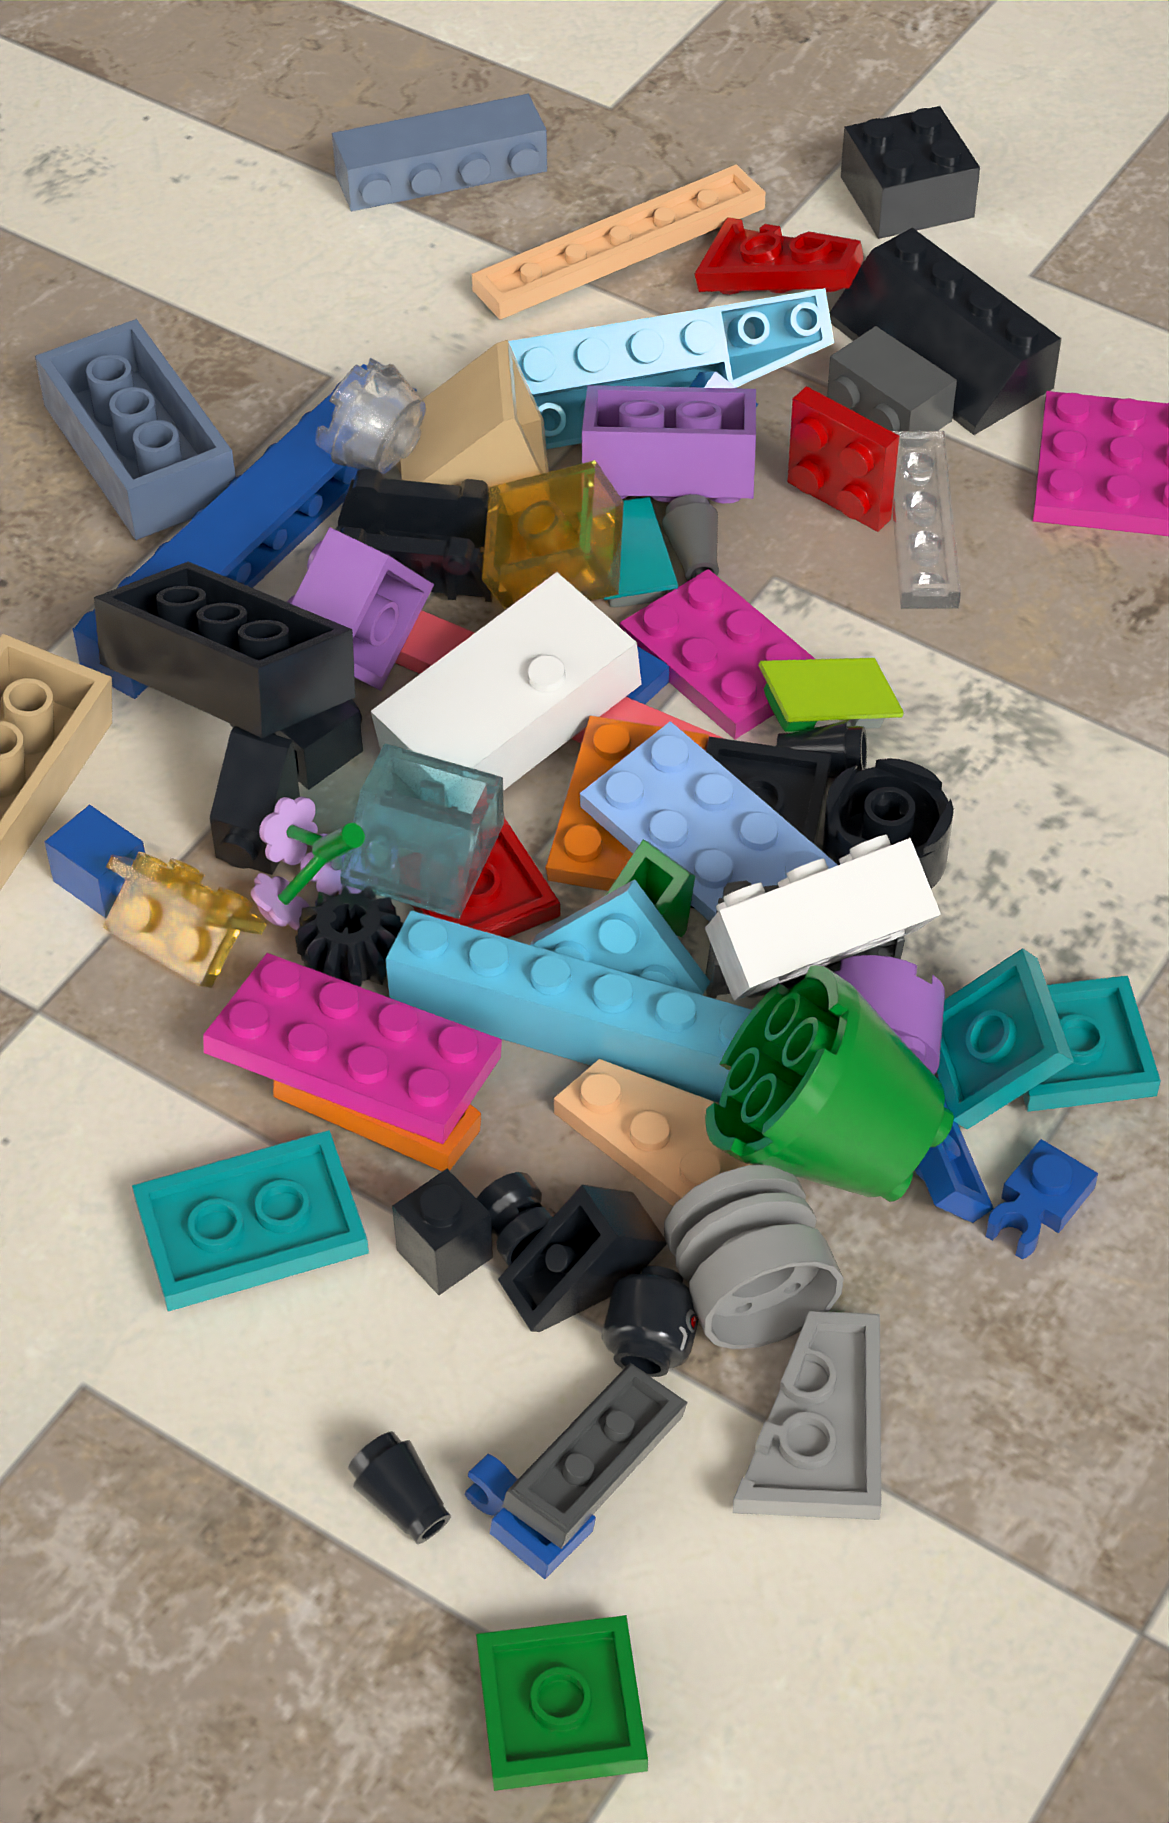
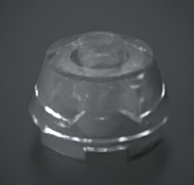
M371 357L366 367L367 370L356 364L332 394L329 401L336 405L332 415L329 429L323 425L318 427L315 442L318 447L331 454L334 464L356 469L378 470L385 474L401 458L405 459L417 445L421 436L420 426L425 415L426 405L394 364L385 366Z

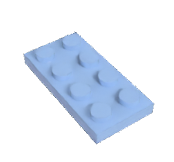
M671 721L580 793V807L632 853L635 852L644 839L694 874L695 882L691 906L709 922L716 915L718 900L722 898L723 890L727 883L747 880L752 885L761 882L763 887L778 885L779 881L787 878L786 873L823 858L828 869L838 866Z

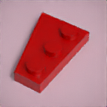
M727 217L694 274L699 292L719 291L722 294L731 295L742 291L769 290L772 293H785L791 290L824 288L826 292H835L843 288H850L864 261L861 240L810 231L800 234L795 238L782 236L780 226L764 224L759 228V231L744 229L741 219Z

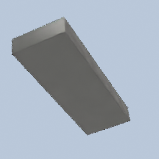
M629 1363L507 1490L502 1507L562 1549L681 1420L688 1402Z

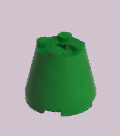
M819 965L810 966L805 979L794 985L791 989H787L778 983L753 1008L734 1035L719 1064L729 1070L719 1104L715 1102L706 1108L705 1115L706 1131L712 1144L741 1162L751 1165L772 1166L801 1179L866 1197L881 1196L889 1202L896 1201L904 1195L912 1181L913 1171L925 1157L930 1147H936L946 1139L954 1120L953 1112L944 1107L945 1095L941 1082L850 982L828 968Z

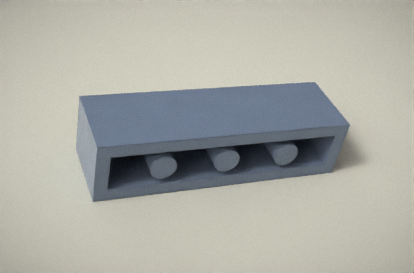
M529 93L332 133L335 175L351 212L547 172V130Z

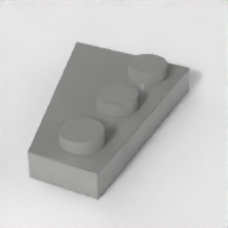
M809 1311L782 1377L780 1390L767 1422H764L756 1442L755 1453L745 1478L742 1477L733 1499V1513L879 1520L881 1512L880 1314Z

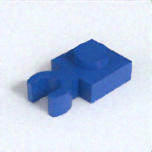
M1040 1139L1004 1183L1001 1199L1006 1202L996 1206L990 1213L986 1237L993 1241L1004 1228L1013 1227L1019 1229L1023 1234L1018 1240L1015 1255L1021 1259L1027 1258L1037 1247L1041 1224L1060 1233L1095 1189L1098 1173Z

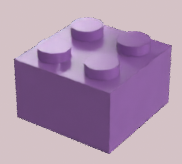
M329 527L324 539L317 543L310 553L307 563L308 571L296 595H293L287 602L353 630L354 676L356 679L381 691L434 584L389 555Z

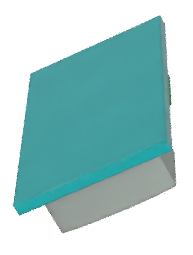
M650 497L577 508L603 599L608 600L610 607H625L654 602L666 595L667 590L678 589V582Z

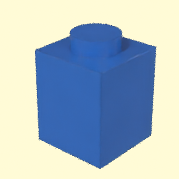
M90 804L44 841L53 882L104 918H108L124 903L131 902L137 898L145 885L151 881L143 841Z

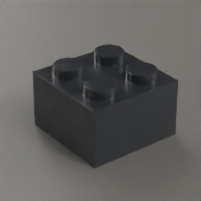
M941 106L921 108L909 113L886 118H875L867 122L844 126L841 178L878 239L899 235L912 227L915 230H921L975 217L980 166Z

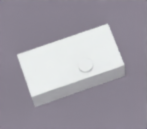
M556 572L371 710L380 751L458 826L586 728L590 716L600 717L642 685L637 642Z

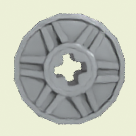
M747 1165L720 1173L690 1190L675 1203L664 1221V1238L669 1250L676 1257V1267L680 1275L689 1283L693 1307L704 1334L714 1345L729 1349L757 1348L784 1340L802 1330L809 1311L828 1312L842 1294L843 1275L827 1240L815 1228L816 1216L812 1208L805 1201L806 1194L800 1181L793 1174L768 1165Z

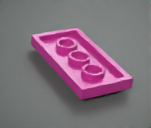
M266 953L203 1034L204 1053L444 1144L500 1060L502 1039Z

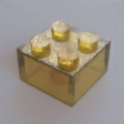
M596 460L490 487L482 580L505 610L556 572L589 601L619 594L624 502Z

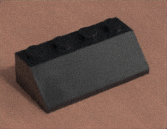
M913 227L871 250L859 268L850 288L844 290L829 312L831 324L854 341L877 326L955 378L957 382L952 419L973 435L1046 394V391L1054 389L1062 338Z

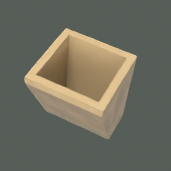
M508 340L494 344L398 418L399 442L393 443V455L401 474V480L461 486L465 479L483 480L488 484L489 493L493 494L499 512L551 498L544 420Z

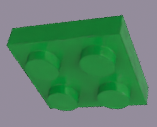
M627 1615L476 1634L494 1791L648 1771V1754Z

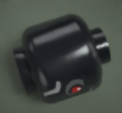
M646 1266L641 1274H630L616 1282L602 1329V1340L607 1349L614 1354L613 1360L619 1367L624 1369L631 1363L650 1377H661L667 1375L669 1368H675L687 1361L692 1351L699 1319L693 1307L689 1288L683 1284V1277L678 1272L666 1267Z

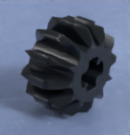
M343 883L337 896L332 897L319 891L315 907L302 908L299 918L300 928L297 929L298 935L295 936L297 954L301 955V960L304 961L305 967L361 987L363 981L366 980L383 985L387 970L386 957L404 923L401 922L400 916L396 915V907L392 904L391 897L376 899V894L370 885L358 894L351 893Z

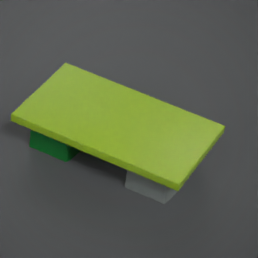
M875 658L760 661L758 665L767 682L764 687L766 698L785 732L811 729L815 727L817 721L849 720L851 726H864L865 729L880 728L885 718H902L904 715L903 709Z

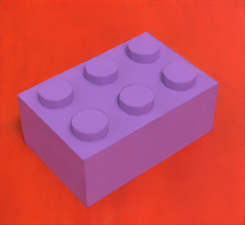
M587 385L582 426V495H595L597 498L606 501L622 500L627 496H652V498L661 502H671L680 496L689 494L701 495L717 503H734L741 498L754 499L756 389Z

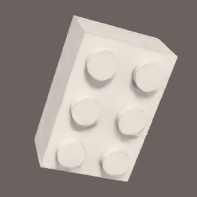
M882 835L849 849L850 854L840 858V865L828 869L825 859H819L786 873L787 878L777 883L779 888L765 893L760 882L724 896V902L716 906L718 913L705 926V930L733 1001L804 975L812 965L825 967L841 959L851 957L916 932L940 916V910L911 838L891 845L888 836Z

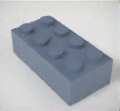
M137 319L35 356L45 408L135 540L192 519L200 509L206 508L227 489L230 482L236 477L232 449Z

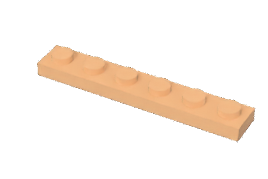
M736 164L472 273V291L501 320L720 228L727 217L741 219L765 209L766 192Z

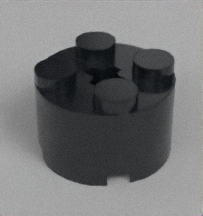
M893 758L876 760L875 767L856 772L857 765L842 772L834 780L828 791L822 852L837 865H840L839 859L850 854L849 849L873 838L887 835L891 845L911 838L929 886L932 889L939 882L946 868L954 813L951 799L948 801V798L942 791V782L939 778L921 765Z

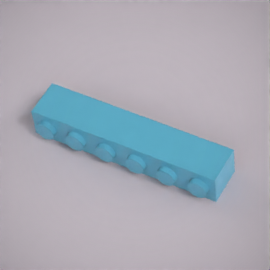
M410 911L386 957L389 998L494 1037L592 1066L598 1059L716 1103L720 1101L729 1070L719 1064L734 1035L752 1011V1009L415 911Z

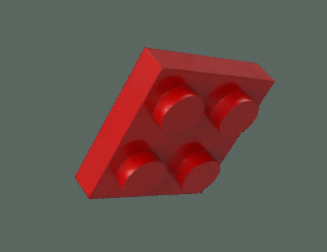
M806 386L792 399L787 482L797 487L803 493L809 494L837 509L847 517L857 520L879 532L891 520L900 436Z

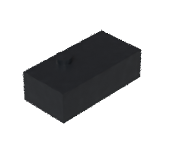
M189 561L94 597L101 665L261 738L355 698L353 630L351 628Z

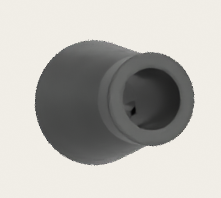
M697 494L684 495L672 500L665 509L662 527L684 569L686 580H691L707 569L717 576L719 573L717 562V510L710 505L706 497Z

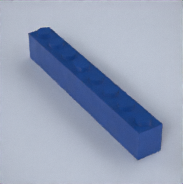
M363 364L346 380L338 383L333 392L317 407L305 413L298 424L277 443L270 445L263 456L242 475L235 477L227 489L206 508L200 509L193 516L192 520L170 541L160 545L155 554L131 576L124 578L117 588L187 561L253 588L344 502L351 479L355 480L358 470H378L393 456V443L399 442L398 418L418 403L417 389ZM95 609L87 612L73 628L79 664L111 676L113 688L136 699L149 686L100 664Z

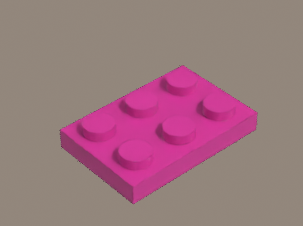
M709 569L619 623V627L637 642L638 647L664 661L669 666V683L734 740L774 715L764 692L767 682L758 666L760 661L815 659Z

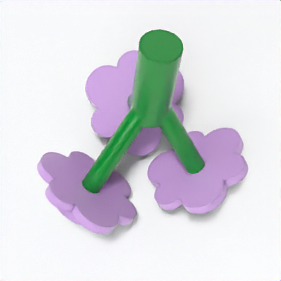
M288 797L279 799L276 803L275 811L263 819L259 830L261 840L267 843L265 855L268 860L273 862L282 860L289 865H296L301 862V871L291 882L280 876H274L271 879L266 874L259 873L254 879L255 886L251 889V896L257 904L260 913L269 922L281 927L288 924L295 930L300 928L299 918L302 908L310 907L303 898L297 896L309 881L316 882L318 892H323L332 897L337 892H340L343 883L351 893L358 894L366 887V877L364 874L370 872L374 866L373 856L368 851L363 850L365 840L363 829L356 823H348L330 834H317V825L312 822L315 816V804L306 797H298L295 800ZM307 845L312 846V851L306 854Z

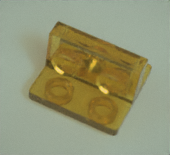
M138 852L135 859L111 855L106 865L108 869L126 880L102 927L200 987H213L240 931L262 935L268 924L266 921L250 913L253 903L249 899L224 887H219L217 892L201 884L205 876L204 873L180 860L170 858L167 864L152 855Z

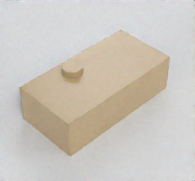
M2 634L0 637V890L112 724L111 676L5 634Z

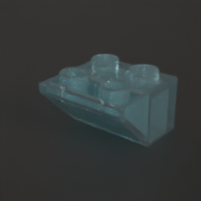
M384 743L361 788L353 823L358 824L363 829L365 840L360 847L345 854L340 874L341 884L343 885L344 883L346 886L363 890L370 885L376 895L391 897V899L460 919L504 825L503 777Z

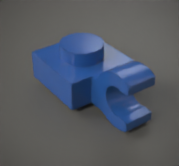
M487 1454L468 1472V1477L474 1483L465 1491L466 1498L483 1513L496 1515L492 1518L490 1534L543 1579H546L593 1532L596 1520L594 1515L561 1549L502 1507L507 1490L518 1479L500 1460Z

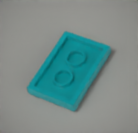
M330 1130L132 1185L135 1202L168 1312L369 1254L368 1239Z

